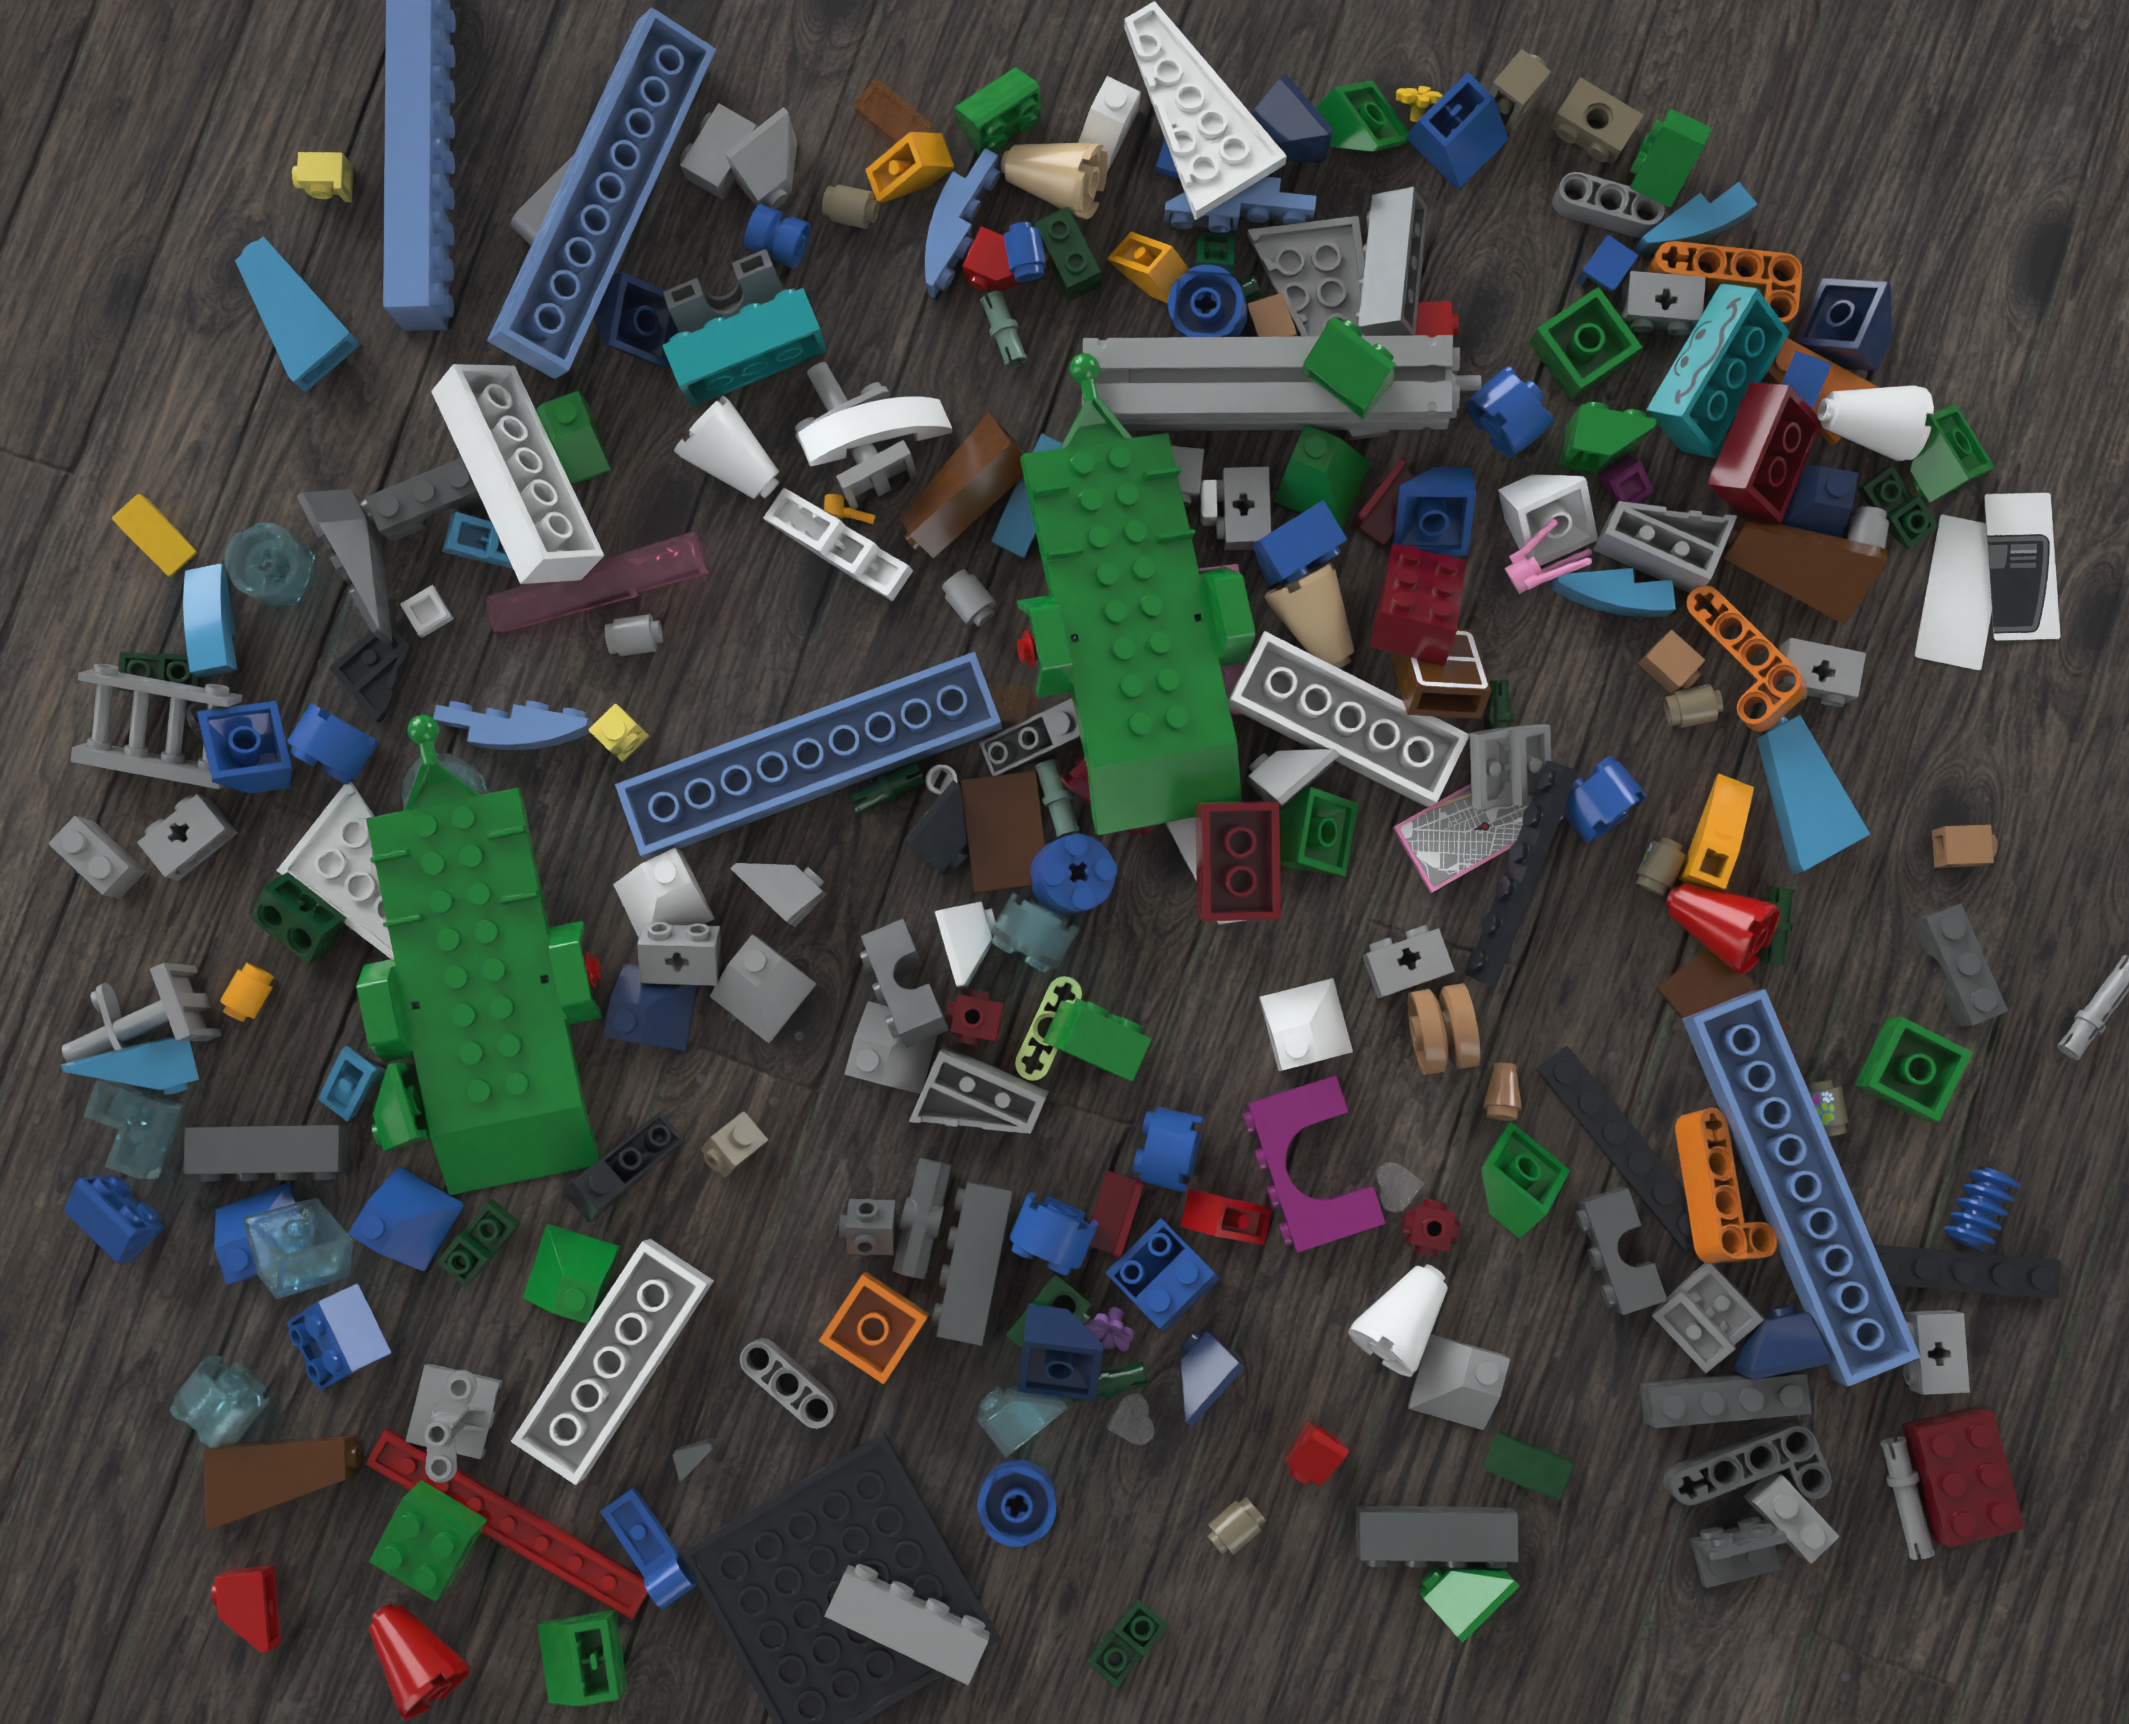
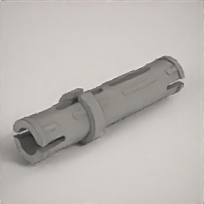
M2127 955L2122 956L2113 972L2107 977L2085 1009L2079 1010L2074 1016L2076 1021L2057 1045V1048L2066 1056L2075 1060L2081 1058L2096 1035H2102L2105 1031V1023L2129 992V957Z
M1894 1437L1884 1439L1880 1444L1883 1448L1889 1471L1886 1480L1888 1486L1893 1487L1909 1550V1558L1918 1560V1554H1920L1921 1559L1933 1557L1935 1550L1932 1546L1917 1487V1482L1920 1479L1918 1472L1912 1468L1906 1444L1907 1440L1905 1437H1897L1896 1442Z

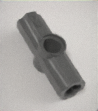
M920 1157L913 1180L911 1196L907 1197L899 1228L902 1232L892 1272L913 1278H925L932 1254L934 1239L937 1240L944 1215L945 1205H943L952 1165Z

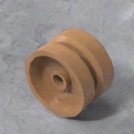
M1465 984L1442 987L1439 1003L1435 994L1430 989L1408 993L1407 1002L1411 1039L1423 1075L1445 1072L1448 1065V1055L1452 1064L1457 1069L1479 1066L1481 1059L1479 1032L1472 1000Z

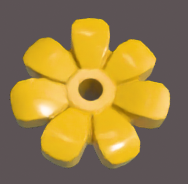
M1419 86L1418 91L1415 88H1399L1396 91V100L1411 106L1410 121L1418 122L1425 114L1426 108L1431 104L1437 103L1443 97L1441 93L1431 91V87Z

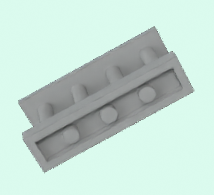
M95 664L94 669L78 673V680L96 683L92 738H88L86 743L72 747L71 762L215 789L225 787L212 782L204 746L203 756L198 761L185 759V754L181 753L186 701L208 704L207 710L241 703L243 695L230 693V688L224 685L207 684L205 688L120 673L118 672L119 667L109 664ZM113 687L134 690L129 744L125 745L124 748L111 746L112 741L108 740ZM150 693L171 697L166 750L161 752V755L149 753L148 747L145 746Z

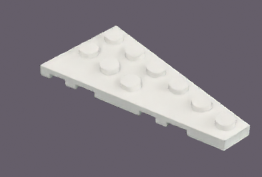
M1155 1L1125 18L1124 28L1195 220L1286 164V154Z
M349 782L348 785H343L276 871L281 875L289 872L347 917L344 922L347 926L387 957L394 959L388 928L383 927L386 916L376 866L370 862V858L373 857L366 818L375 816L353 783Z

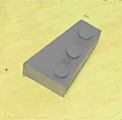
M1619 501L1607 517L1593 550L1661 581L1673 580V586L1691 593L1695 588L1706 586L1710 582L1737 516L1702 515V511L1690 510L1688 513L1668 511L1666 507Z
M944 1045L936 1057L909 1122L939 1123L956 1127L960 1125L980 1127L987 1130L1031 1134L1049 1091Z

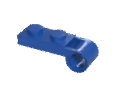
M633 1487L600 1511L645 1578V1588L659 1608H666L697 1585L678 1549L636 1487Z

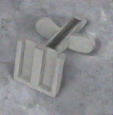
M818 363L807 371V375L828 412L817 419L810 417L799 422L795 426L797 432L795 437L798 443L801 444L798 432L809 425L857 405L888 399L890 392L886 386H881L880 382H875L866 386L861 391L860 396L848 401L827 363ZM903 440L880 453L877 452L873 443L849 448L857 465L836 477L850 508L857 509L856 496L871 488H874L878 497L891 490L888 479L905 470L911 479L918 475L911 453Z
M162 963L150 968L161 1000L123 1018L121 1017L118 999L113 988L107 983L98 985L96 991L91 993V1001L95 1009L102 1014L105 1026L62 1046V1054L66 1062L132 1046L131 1042L171 1025L176 1041H210L222 1036L219 1029L206 1027L201 1014L202 1011L211 1008L206 993H194L188 977L198 973L196 966Z
M429 1363L424 1365L405 1442L427 1447L425 1469L431 1480L438 1483L451 1480L457 1471V1454L477 1459L484 1458L486 1452L484 1446L488 1430L492 1427L495 1415L493 1409L498 1390L502 1387V1380L472 1374L466 1370H455Z

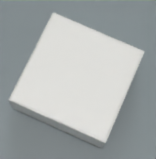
M1203 480L1200 486V524L1202 526H1215L1217 520L1216 480Z
M433 585L400 604L421 638L454 619L438 590Z

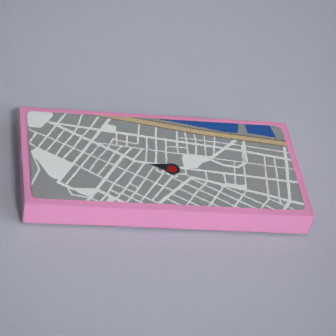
M1470 783L1436 804L1394 826L1393 830L1427 889L1432 893L1510 849L1513 843L1517 841L1523 825V814L1529 805L1509 804L1484 810L1472 808V789Z

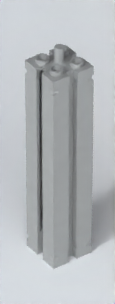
M1428 335L1361 336L1372 346L1378 343L1385 347L1394 356L1392 361L1396 364L1393 384L1364 419H1361L1303 373V363L1320 336L1107 338V340L1083 338V353L1093 355L1100 365V372L1095 380L1098 396L1104 401L1126 431L1303 430L1305 424L1319 430H1423L1425 427H1429L1432 430L1447 429L1449 419L1456 418L1457 409H1459L1460 391L1481 390V375H1457V371L1460 368V347H1453V335H1437L1434 338H1430Z

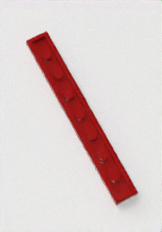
M389 1428L384 1430L365 1465L408 1490H411L421 1480L488 1519L481 1531L482 1533L633 1620L648 1594L644 1585L645 1578L642 1575L458 1468L455 1476L447 1482L438 1483L431 1480L425 1469L427 1450L417 1444L405 1442V1437Z

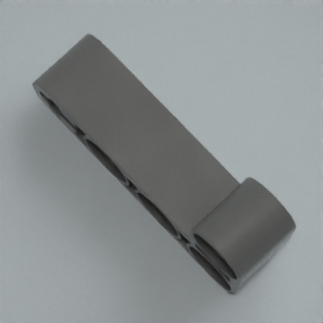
M1784 1421L1671 1466L1664 1474L1663 1484L1669 1495L1682 1504L1691 1506L1779 1471L1783 1472L1785 1478L1800 1494L1810 1499H1820L1827 1495L1831 1489L1832 1479L1813 1433L1797 1423ZM1798 1432L1800 1444L1796 1449L1789 1451L1786 1446L1787 1438L1791 1433ZM1762 1446L1765 1453L1764 1459L1761 1463L1752 1465L1750 1461L1752 1450ZM1721 1461H1727L1729 1466L1727 1475L1717 1480L1714 1477L1715 1466ZM1813 1469L1816 1476L1815 1481L1811 1486L1804 1488L1801 1481L1802 1476L1807 1470ZM1684 1477L1692 1480L1687 1484V1492L1679 1489L1684 1485L1682 1479ZM1703 1478L1707 1484L1701 1482L1700 1479Z

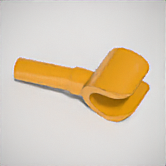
M827 494L825 496L824 511L837 519L845 517L870 524L874 523L875 515L852 508H845L843 495Z

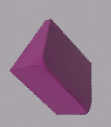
M1629 456L1622 458L1598 475L1602 485L1616 504L1619 501L1639 503L1655 492L1641 461Z

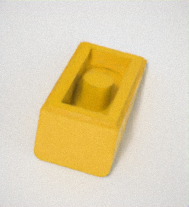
M137 494L112 517V520L170 578L198 553L154 504L141 494Z

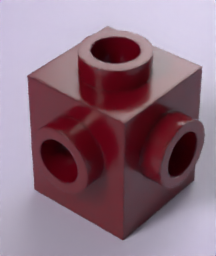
M968 989L966 996L958 994L956 1002L949 1001L945 1020L947 1024H951L950 1032L958 1034L957 1042L976 1046L980 1045L981 1039L997 1042L1004 1004L989 1001L990 993ZM971 1011H978L980 1014V1019L976 1024H969L967 1021V1016Z
M1424 1198L1423 1206L1411 1203L1410 1211H1405L1401 1233L1406 1234L1405 1242L1415 1245L1414 1252L1437 1257L1438 1250L1449 1252L1450 1244L1457 1243L1460 1221H1455L1456 1213L1446 1210L1447 1203ZM1432 1221L1439 1223L1438 1232L1435 1236H1430L1427 1232V1225Z

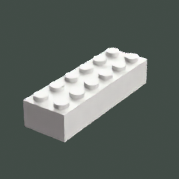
M453 364L431 392L520 584L582 580L604 557V554L516 367L509 365Z
M1266 631L1258 638L1228 699L1229 708L1313 750L1335 749L1340 754L1336 762L1426 807L1438 802L1470 736L1468 733L1434 716L1407 715L1402 700Z
M652 1239L642 1241L511 1442L573 1484L577 1485L585 1479L714 1280Z

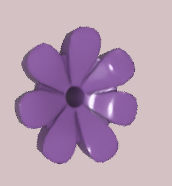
M1111 1307L1107 1316L1099 1313L1094 1320L1089 1319L1084 1325L1098 1340H1103L1104 1349H1114L1116 1344L1117 1348L1121 1351H1127L1130 1341L1133 1340L1134 1331L1123 1326L1121 1320L1124 1312L1116 1307Z

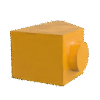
M909 132L866 168L865 171L876 200L879 203H885L932 186L953 169L954 164L942 133Z
M1130 232L1107 258L1116 269L1150 297L1168 303L1172 285L1190 270L1173 246L1134 232Z

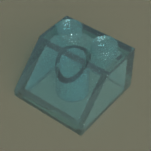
M317 1197L244 1217V1227L258 1276L276 1299L349 1277L353 1240Z
M1011 1385L1002 1391L998 1386L981 1399V1404L979 1405L981 1409L976 1420L1006 1458L1068 1409L1069 1398L1017 1392L1018 1386Z

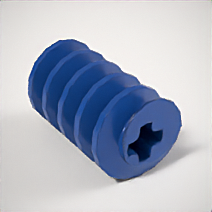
M1980 1166L1983 1170L1974 1169L1969 1172V1177L1976 1184H1964L1962 1190L1970 1198H1957L1956 1204L1964 1212H1951L1950 1214L1951 1220L1958 1226H1945L1943 1232L1951 1239L1965 1246L1987 1253L1980 1247L1981 1244H1995L1996 1242L1987 1233L1988 1229L2001 1230L2002 1228L1993 1219L1994 1215H2008V1212L1999 1205L2000 1202H2014L2015 1200L2006 1189L2007 1187L2020 1188L2021 1184L2001 1172Z

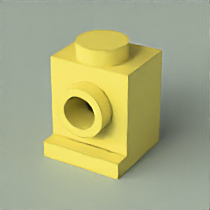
M298 152L297 166H294L292 169V180L296 189H304L308 195L317 199H330L332 195H339L344 202H352L353 166L343 153Z
M616 703L588 729L622 762L627 760L650 737Z

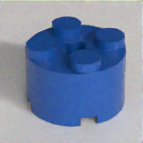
M1215 265L1195 266L1172 285L1168 297V311L1180 337H1238L1241 334L1247 320L1246 301L1239 283L1224 268ZM1212 302L1215 309H1211L1208 314H1203L1201 309H1206L1207 303Z
M1509 366L1503 368L1485 383L1481 390L1476 391L1465 402L1468 415L1477 429L1480 431L1484 427L1492 436L1488 442L1508 458H1513L1516 454L1522 452L1555 423L1551 414L1540 403L1544 396L1538 386L1530 380L1524 384L1516 372Z
M310 703L287 743L291 744L288 751L295 757L311 766H314L317 760L324 764L321 770L348 785L351 779L356 781L379 741L315 704Z
M1611 756L1597 764L1592 769L1594 773L1585 782L1581 778L1574 781L1562 815L1586 844H1589L1592 839L1600 838L1628 817V808L1632 805L1638 808L1648 798L1647 794L1619 761H1615Z
M1078 833L1064 836L1045 845L1034 857L1030 870L1033 884L1032 889L1037 900L1052 912L1059 914L1083 912L1098 906L1109 896L1114 886L1117 865L1107 848L1095 838ZM1070 868H1073L1076 872V881L1072 882L1069 879L1072 875V872L1069 870Z
M1160 1106L1156 1108L1155 1112H1146L1142 1134L1147 1136L1144 1150H1137L1133 1164V1172L1140 1174V1182L1184 1193L1187 1192L1189 1186L1182 1184L1184 1176L1192 1178L1202 1136L1195 1131V1125L1203 1126L1204 1117Z
M1028 1193L1009 1236L1010 1240L1014 1243L1011 1250L1027 1259H1033L1034 1255L1048 1261L1047 1267L1060 1274L1068 1275L1071 1268L1079 1269L1098 1228V1221L1093 1219L1088 1224L1084 1221L1086 1213L1080 1209L1049 1196H1046L1044 1203L1035 1201L1037 1193Z
M1027 1460L1004 1461L992 1469L983 1481L977 1503L979 1518L989 1536L998 1543L1010 1547L1025 1546L1043 1537L1051 1528L1056 1515L1057 1494L1052 1478L1039 1465ZM1016 1495H1021L1024 1497L1023 1502L1028 1506L1021 1505L1018 1511L1011 1509L1012 1502L1008 1498L1014 1499Z

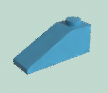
M174 1035L61 1064L62 1072L157 1090L163 1089L165 1095L187 1090L188 1082L199 1080L190 1041H176Z

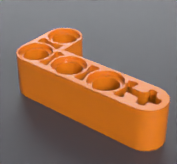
M1668 241L1660 246L1648 266V272L1706 277L1705 290L1717 291L1720 284L1757 288L1770 306H1776L1782 310L1784 318H1780L1785 326L1798 312L1802 266L1794 255L1788 253ZM1664 259H1668V260H1669V266H1672L1673 268L1668 267V261H1666V260H1664ZM1698 262L1708 263L1712 267L1713 273L1703 272ZM1736 266L1745 267L1750 273V277L1739 275L1736 271ZM1773 270L1782 271L1787 277V281L1783 282L1775 278Z
M1711 586L1695 588L1688 595L1687 609L1697 623L1757 681L1739 699L1737 704L1738 715L1746 726L1753 731L1768 730L1805 696L1807 690L1805 679L1797 667L1715 588ZM1707 602L1713 605L1719 614L1716 620L1706 609L1701 608L1702 603ZM1732 625L1742 626V632L1737 638L1732 640L1724 638L1728 627ZM1761 650L1769 652L1768 660L1764 664L1759 666L1751 665L1750 661L1754 653ZM1787 676L1796 678V684L1790 691L1779 692L1777 690L1778 682L1782 678ZM1764 703L1767 705L1766 713L1761 718L1750 719L1748 717L1749 709L1754 704Z
M1712 1107L1681 1115L1677 1119L1675 1132L1693 1243L1697 1256L1708 1264L1743 1262L1772 1256L1777 1248V1237L1773 1228L1764 1222L1744 1223L1726 1117L1720 1110Z

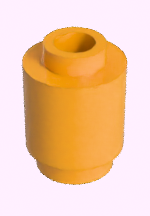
M246 962L242 970H237L220 999V1002L226 1005L223 1012L242 1022L245 1021L246 1017L255 1019L273 988L270 983L274 976Z

